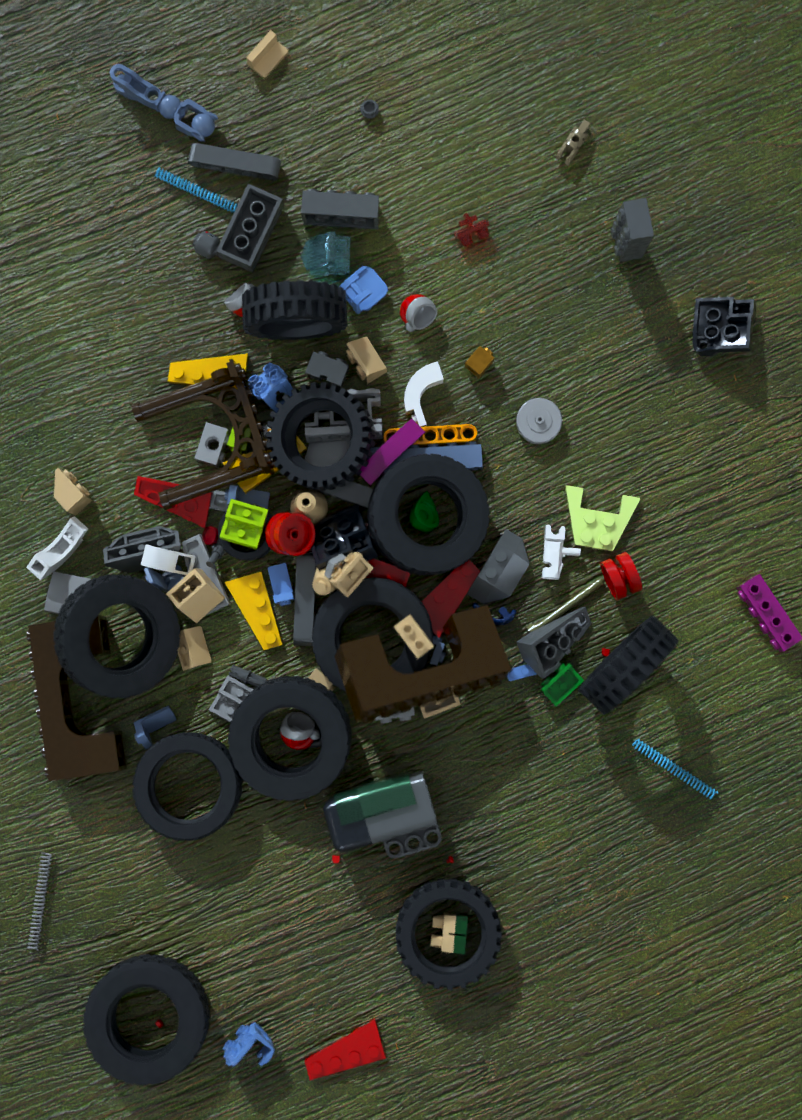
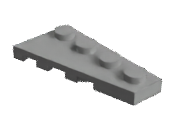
M198 534L183 541L184 553L195 555L196 557L193 569H202L225 597L208 614L230 605L231 603L216 568L212 569L206 565L211 556L202 535ZM185 557L187 569L189 568L190 557Z

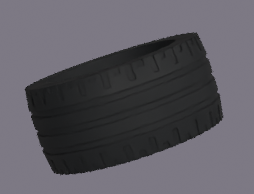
M247 503V504H251V505H254V506L261 507V506L256 505V504H253V503ZM226 512L222 516L218 526V537L220 536L222 527L225 522ZM269 512L267 514L265 526L269 522L270 518H272V515ZM219 537L223 549L230 556L239 560H257L271 550L266 543V538L257 550L245 551L237 548L232 542L222 540Z

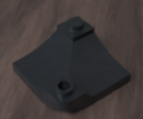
M734 296L696 298L693 323V347L695 352L699 356H713L714 353L750 351L752 331L756 319L755 300H735Z
M358 504L324 518L314 527L315 540L311 549L318 570L326 568L328 561L339 554L347 557L350 553L358 552L363 555L366 561L378 557Z

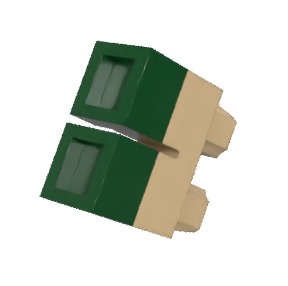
M444 913V915L433 916L432 927L443 929L442 935L431 934V946L441 948L442 952L465 955L468 915L465 913Z

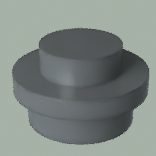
M365 100L360 106L361 114L368 119L376 117L379 112L378 104L374 100Z

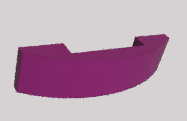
M413 419L408 421L367 460V467L362 466L360 468L362 471L360 476L371 486L396 459L425 434V431Z

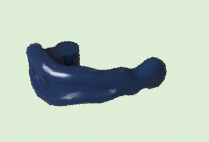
M477 603L472 605L473 609L480 607ZM501 607L499 615L503 619L493 618L494 624L506 625L510 623L517 611L513 609L509 613L505 607Z

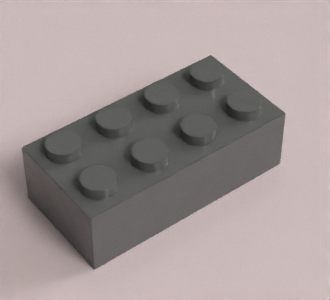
M248 184L216 250L219 258L253 273L284 208L283 199Z
M308 189L303 191L301 215L304 225L378 230L379 195L371 192L357 194L353 191L338 193L335 190L319 192L316 189Z
M646 198L623 202L618 210L615 221H613V226L610 228L612 239L615 238L616 242L614 246L615 256H619L620 262L642 258L654 236Z

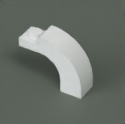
M438 361L419 369L411 377L405 390L404 406L406 415L414 413V415H411V418L420 427H427L420 406L422 394L428 388L442 384L444 381Z
M75 516L70 518L58 537L44 550L36 553L26 568L40 580L49 576L75 552L82 543V538L88 528Z

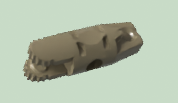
M583 120L579 128L576 126L573 128L555 155L556 159L559 160L564 151H566L570 155L566 158L565 164L567 166L570 165L589 136L586 133L590 125L588 121Z

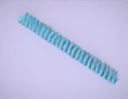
M160 167L157 169L156 175H154L160 178V180L163 179V181L170 182L171 185L173 184L177 188L180 187V189L190 192V194L197 195V197L200 196L201 199L203 198L207 202L210 201L214 205L217 204V206L224 208V210L227 209L231 213H234L238 204L236 203L232 210L234 202L231 203V200L228 201L225 208L227 199L224 201V197H222L218 205L221 196L217 198V194L214 196V192L210 196L211 191L207 193V189L204 191V187L200 191L201 187L199 186L197 189V184L194 186V183L191 184L190 181L187 184V180L184 181V178L178 177L177 179V175L174 177V174L170 172L167 174V170L164 172V169L160 171Z
M637 739L632 744V746H634L638 741L635 749H637V747L641 744L640 748L638 749V752L644 746L641 754H643V752L647 749L644 756H646L647 753L651 750L650 754L648 755V758H650V756L653 754L651 760H653L654 757L657 755L656 759L654 760V763L661 756L657 765H659L660 762L663 760V763L661 764L662 767L664 763L667 761L666 765L664 766V769H666V767L670 764L667 771H669L670 768L674 765L670 773H672L674 769L677 767L674 773L675 776L677 772L680 770L679 774L677 775V778L684 771L680 780H682L683 777L686 775L685 779L683 780V782H685L687 778L690 776L689 780L687 781V784H689V782L693 778V781L690 784L691 787L693 783L696 781V784L693 786V789H695L697 784L700 782L696 791H698L700 787L703 785L702 789L700 790V793H702V791L706 787V790L703 793V795H705L706 792L709 790L708 794L706 795V798L710 795L712 791L713 793L709 798L710 800L713 798L714 794H718V791H715V789H712V787H708V785H705V782L702 783V780H699L698 778L695 779V776H692V774L686 772L685 769L682 770V767L679 768V765H676V763L669 761V758L666 759V756L663 757V754H660L659 752H656V750H653V747L650 748V746H647L646 743L643 744V741H640V739Z

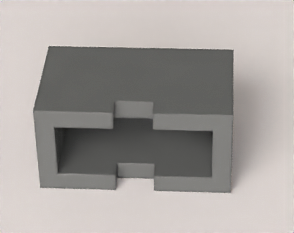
M313 352L305 374L306 377L317 381L325 379L330 386L334 384L342 388L349 372V365L343 359L336 358L335 360L329 358V355L325 352Z

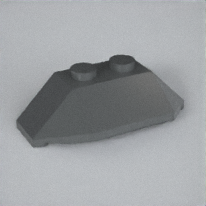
M157 526L124 534L112 542L109 547L107 546L103 549L104 564L107 567L128 573L144 570L147 567L142 566L141 562L146 544L178 552L181 548L179 532Z
M507 529L504 531L467 595L482 604L511 596L530 564L521 537Z

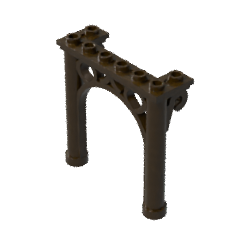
M233 358L229 359V362L226 363L228 368L213 371L211 373L212 378L142 403L136 402L131 404L134 417L137 422L190 403L199 401L210 402L223 409L233 425L235 442L228 462L217 472L159 492V499L164 510L173 508V505L264 473L275 474L273 469L275 468L273 464L275 461L271 459L268 452L270 450L266 445L268 440L264 439L262 435L264 427L262 422L257 419L256 415L259 412L256 404H252L250 398L253 397L250 386H246V372L240 363H236ZM221 391L218 399L207 396ZM234 392L237 402L234 406L229 407L224 404V398L227 393ZM241 405H243L246 414L245 418L239 417L235 412L240 409ZM248 426L250 427L254 441L251 438L247 437L241 439V437H244L245 429ZM245 443H250L253 448V454L249 458H245L240 454L241 447ZM237 458L241 460L240 466L232 468Z

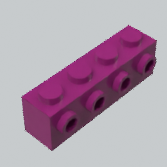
M760 574L753 576L737 587L739 598L750 607L748 608L749 613L753 618L758 619L761 631L764 634H768L771 639L770 644L775 650L779 652L786 651L802 640L801 634Z

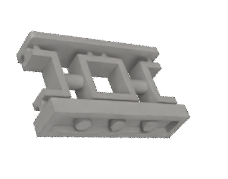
M380 389L347 390L360 402H367L368 409L366 410L369 412V419L373 421L374 425L371 426V429L375 431V437H372V439H383L382 418L372 419V407L381 406ZM317 411L314 413V422L305 423L307 443L351 441L347 422L334 421L333 411ZM330 419V427H319V420Z

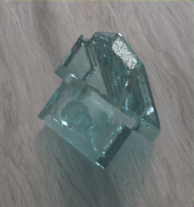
M327 232L307 240L301 258L305 269L310 271V275H349L350 236L335 235V232Z

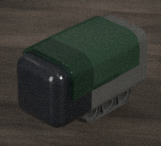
M423 770L411 774L409 771L338 791L326 801L323 808L332 844L335 850L341 853L383 841L387 855L391 858H399L436 847L441 842V832ZM430 832H435L438 835V839L431 842L427 839V835ZM417 838L419 840L418 846L411 847L408 844L409 839ZM393 843L400 846V850L396 853L391 852L389 846Z

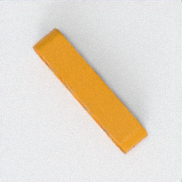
M471 424L421 427L425 434L413 445H420V447H427L429 444L446 446L447 443L464 445L466 442L475 441L477 430ZM400 428L388 429L384 433V443L389 435H394ZM470 430L474 436L469 439L465 438L463 432ZM451 431L454 433V438L448 440L444 437V433ZM428 432H432L436 437L434 440L428 441L425 435Z

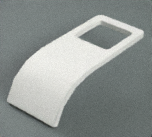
M146 544L141 565L188 575L193 570L196 557L195 555ZM179 555L191 558L188 572L175 570Z

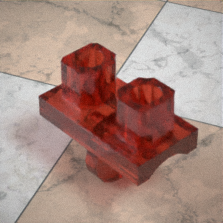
M464 213V220L458 223L460 227L465 225L467 227L453 233L455 238L459 239L462 246L466 247L473 243L470 236L472 232L476 231L479 240L489 236L487 228L489 222L483 219L472 224V222L478 220L477 216L469 217L468 213Z

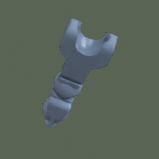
M115 64L110 69V77L114 82L115 90L119 94L130 100L138 101L151 109H156L157 112H160L167 119H174L177 130L195 137L200 142H205V137L210 136L214 132V121L218 120L216 114L206 111L204 107L191 99L180 102L174 95H166L164 91L161 93L160 89L145 81L133 70L122 64ZM123 71L125 75L121 74L116 77L115 73ZM152 95L158 96L154 101L149 99ZM188 110L197 114L192 120L191 127L181 121Z

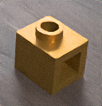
M479 346L465 362V368L477 378H480L493 363L495 357H493L492 351L487 347L483 349Z

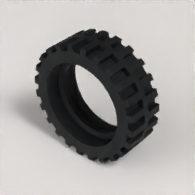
M287 280L284 282L260 284L259 287H251L250 290H246L242 294L243 330L253 337L268 338L269 340H308L340 333L341 330H345L347 327L346 292L342 287H338L335 284H329L328 282L320 283L313 280Z
M654 615L650 616L595 668L579 687V691L603 715L608 714L629 697L674 650L679 639Z
M439 878L437 881L424 883V886L419 889L416 888L413 894L404 901L396 922L397 951L402 958L403 965L407 966L410 974L413 977L417 976L421 983L425 985L429 983L435 989L446 987L447 990H453V987L459 986L463 989L467 987L466 984L477 983L479 977L483 974L486 976L489 973L490 966L494 965L497 961L496 956L501 949V923L490 899L477 886L474 887L465 880L463 882L458 881L456 878H451L450 880ZM441 900H456L466 904L477 915L482 929L481 942L476 953L467 962L454 967L439 966L427 960L420 952L415 939V927L419 916L429 905Z

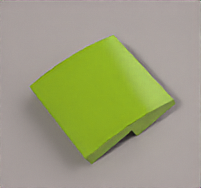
M231 499L219 536L220 539L257 550L268 509Z

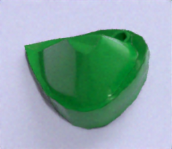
M428 491L419 497L409 514L411 525L425 533L432 532L439 524L438 512Z

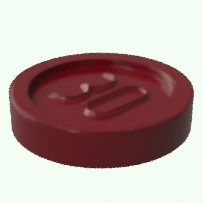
M208 526L203 531L202 538L206 545H214L217 542L218 530L216 527Z

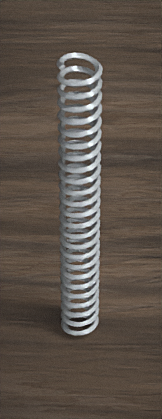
M42 852L41 854L48 856H41V858L48 860H40V862L48 864L39 865L48 868H39V870H44L47 872L38 873L47 876H37L38 878H44L46 880H37L38 882H43L45 884H36L37 886H43L44 888H36L37 890H43V892L36 891L35 893L43 895H35V897L42 899L34 900L42 902L34 903V905L42 907H33V909L41 910L33 911V913H38L41 915H32V917H37L41 919H31L32 921L40 922L31 923V925H37L40 927H30L31 929H37L39 931H29L30 933H36L39 935H29V937H36L38 939H28L29 941H36L37 943L29 942L28 945H35L36 947H27L28 949L38 950V944L40 943L38 941L40 939L39 936L41 935L39 933L41 932L40 928L42 927L40 924H42L41 920H43L42 916L44 915L43 908H45V893L47 892L46 889L48 888L46 886L48 882L46 881L49 880L47 878L49 877L48 873L50 872L48 869H50L49 865H51L50 861L52 857L51 854Z

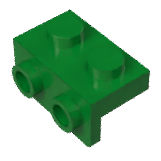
M564 663L555 670L557 674L552 679L547 677L541 683L543 687L540 691L555 707L584 681L571 667L570 663L566 666Z

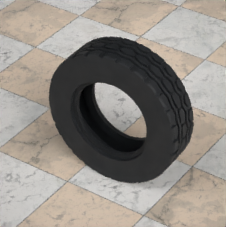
M420 454L400 461L390 468L378 481L368 503V528L374 545L378 547L377 549L381 555L385 556L386 560L392 565L411 574L423 576L437 575L461 566L473 557L475 552L481 547L489 527L490 518L488 516L490 510L489 504H487L488 498L486 492L482 489L483 486L479 479H476V475L470 469L465 468V465L459 461H454L453 458L443 457L439 454ZM421 484L434 485L447 492L454 501L458 514L457 526L451 538L443 545H420L411 540L401 528L398 518V507L403 494L409 488Z
M112 574L99 576L98 578L86 581V584L76 588L75 592L71 593L65 600V604H62L54 626V648L61 667L64 668V672L84 689L108 698L134 697L142 694L143 691L153 688L171 669L180 644V624H178L179 620L170 600L166 598V595L160 589H157L151 583L126 575ZM116 604H128L139 613L145 626L144 644L139 654L129 663L115 668L104 667L94 658L90 649L89 633L95 618L106 608Z
M364 578L349 597H345L336 589L318 610L312 629L314 656L325 677L340 690L346 692L334 656L340 644H342L341 631L347 617L357 608L365 605L383 606L395 613L400 621L411 614L433 643L432 623L424 604L411 590L402 584L384 578ZM405 642L401 656L390 666L402 674L422 671L425 669L432 649L420 658H417Z
M283 676L268 680L253 689L240 703L233 715L228 733L229 753L233 759L232 763L235 769L238 770L241 778L255 791L258 790L260 794L272 797V799L296 801V799L302 800L315 796L336 780L350 753L352 730L348 713L345 711L342 702L337 699V696L331 690L329 691L326 686L315 682V680L302 678L301 676ZM290 707L302 710L309 714L318 724L322 735V748L318 757L311 763L302 767L289 768L278 765L265 754L259 738L260 726L264 717L276 709Z
M146 954L126 959L109 970L90 993L83 1016L85 1042L96 1063H99L106 1073H110V1076L132 1085L147 1086L148 1084H159L162 1081L166 1082L174 1078L175 1075H179L199 1053L209 1028V1002L207 994L204 993L205 989L201 982L197 980V976L192 971L190 972L188 967L181 962L178 963L175 959L165 958L163 955L156 954L153 956ZM142 987L154 988L163 992L172 1000L179 1018L178 1031L173 1041L160 1049L142 1050L132 1046L122 1037L117 1026L116 1011L122 996L127 992Z

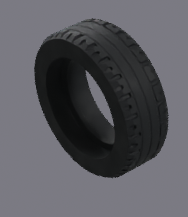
M195 732L174 734L152 745L138 763L132 784L134 786L132 792L135 806L144 822L156 833H160L161 836L178 841L202 839L223 827L233 816L242 794V778L232 763L233 759L230 757L229 749L215 738ZM180 753H196L207 758L215 766L220 776L221 791L217 803L207 814L196 819H179L170 815L162 808L155 793V780L159 769L169 758Z

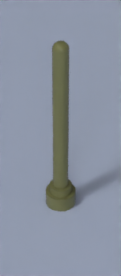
M598 578L538 624L531 623L526 627L527 632L530 633L559 618L602 586L604 580Z

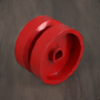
M288 512L275 514L266 525V543L271 550L278 554L303 555L311 549L314 543V525L304 514Z
M627 552L616 555L615 562L610 558L600 562L604 580L616 601L627 597V590L631 594L643 590L639 573Z

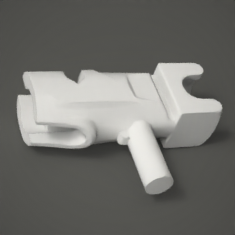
M550 525L545 526L543 563L548 564L549 568H543L542 579L559 580L564 565L562 557H565V555L580 556L581 549L563 547L565 526H562L556 535L551 532Z

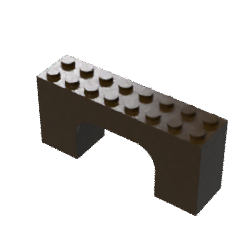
M488 605L452 614L443 629L453 654V662L419 672L402 674L395 671L387 661L378 634L340 644L334 657L356 723L361 721L369 723L375 717L387 718L396 711L404 713L411 710V707L414 706L421 708L435 700L443 702L449 696L455 695V697H460L470 690L478 692L483 690L484 686L491 685V687L502 684V681L507 678L512 669Z
M98 615L95 618L89 633V645L94 657L111 654L106 616ZM55 621L28 625L29 630L26 631V636L31 644L29 658L33 661L34 667L31 670L32 679L36 682L34 696L38 700L39 705L37 717L41 720L39 735L43 739L42 756L46 758L47 765L44 767L45 777L50 782L127 769L122 731L89 735L81 732L74 723L68 675L64 672V668L61 667L54 648Z

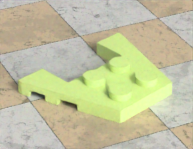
M566 485L565 490L574 545L612 552L640 498L623 495L619 514L584 509L580 507L583 488Z

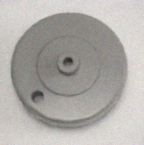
M531 399L524 403L518 411L516 417L517 430L530 443H548L560 432L562 427L561 412L548 399Z

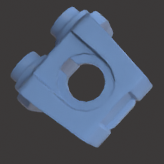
M367 266L359 268L339 286L345 290L346 301L352 306L357 315L362 311L370 310L388 292L385 282L371 267Z
M268 363L263 367L264 372L260 376L253 375L248 379V385L257 399H263L277 413L279 408L275 406L278 403L275 393L279 391L291 397L293 395L291 392L293 388L287 380L288 375L278 365ZM284 399L280 401L281 404L285 402Z
M253 1022L250 1026L241 1025L236 1031L237 1039L235 1041L228 1040L223 1046L226 1064L233 1067L252 1047L256 1039L264 1044L263 1048L257 1053V1057L261 1058L259 1061L260 1066L269 1062L274 1053L272 1039L256 1022Z

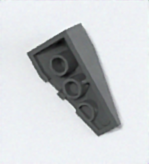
M581 607L528 633L516 642L522 659L540 678L544 679L560 666L561 659L564 655L570 653V647L576 640L579 641L589 628L591 621L586 607Z

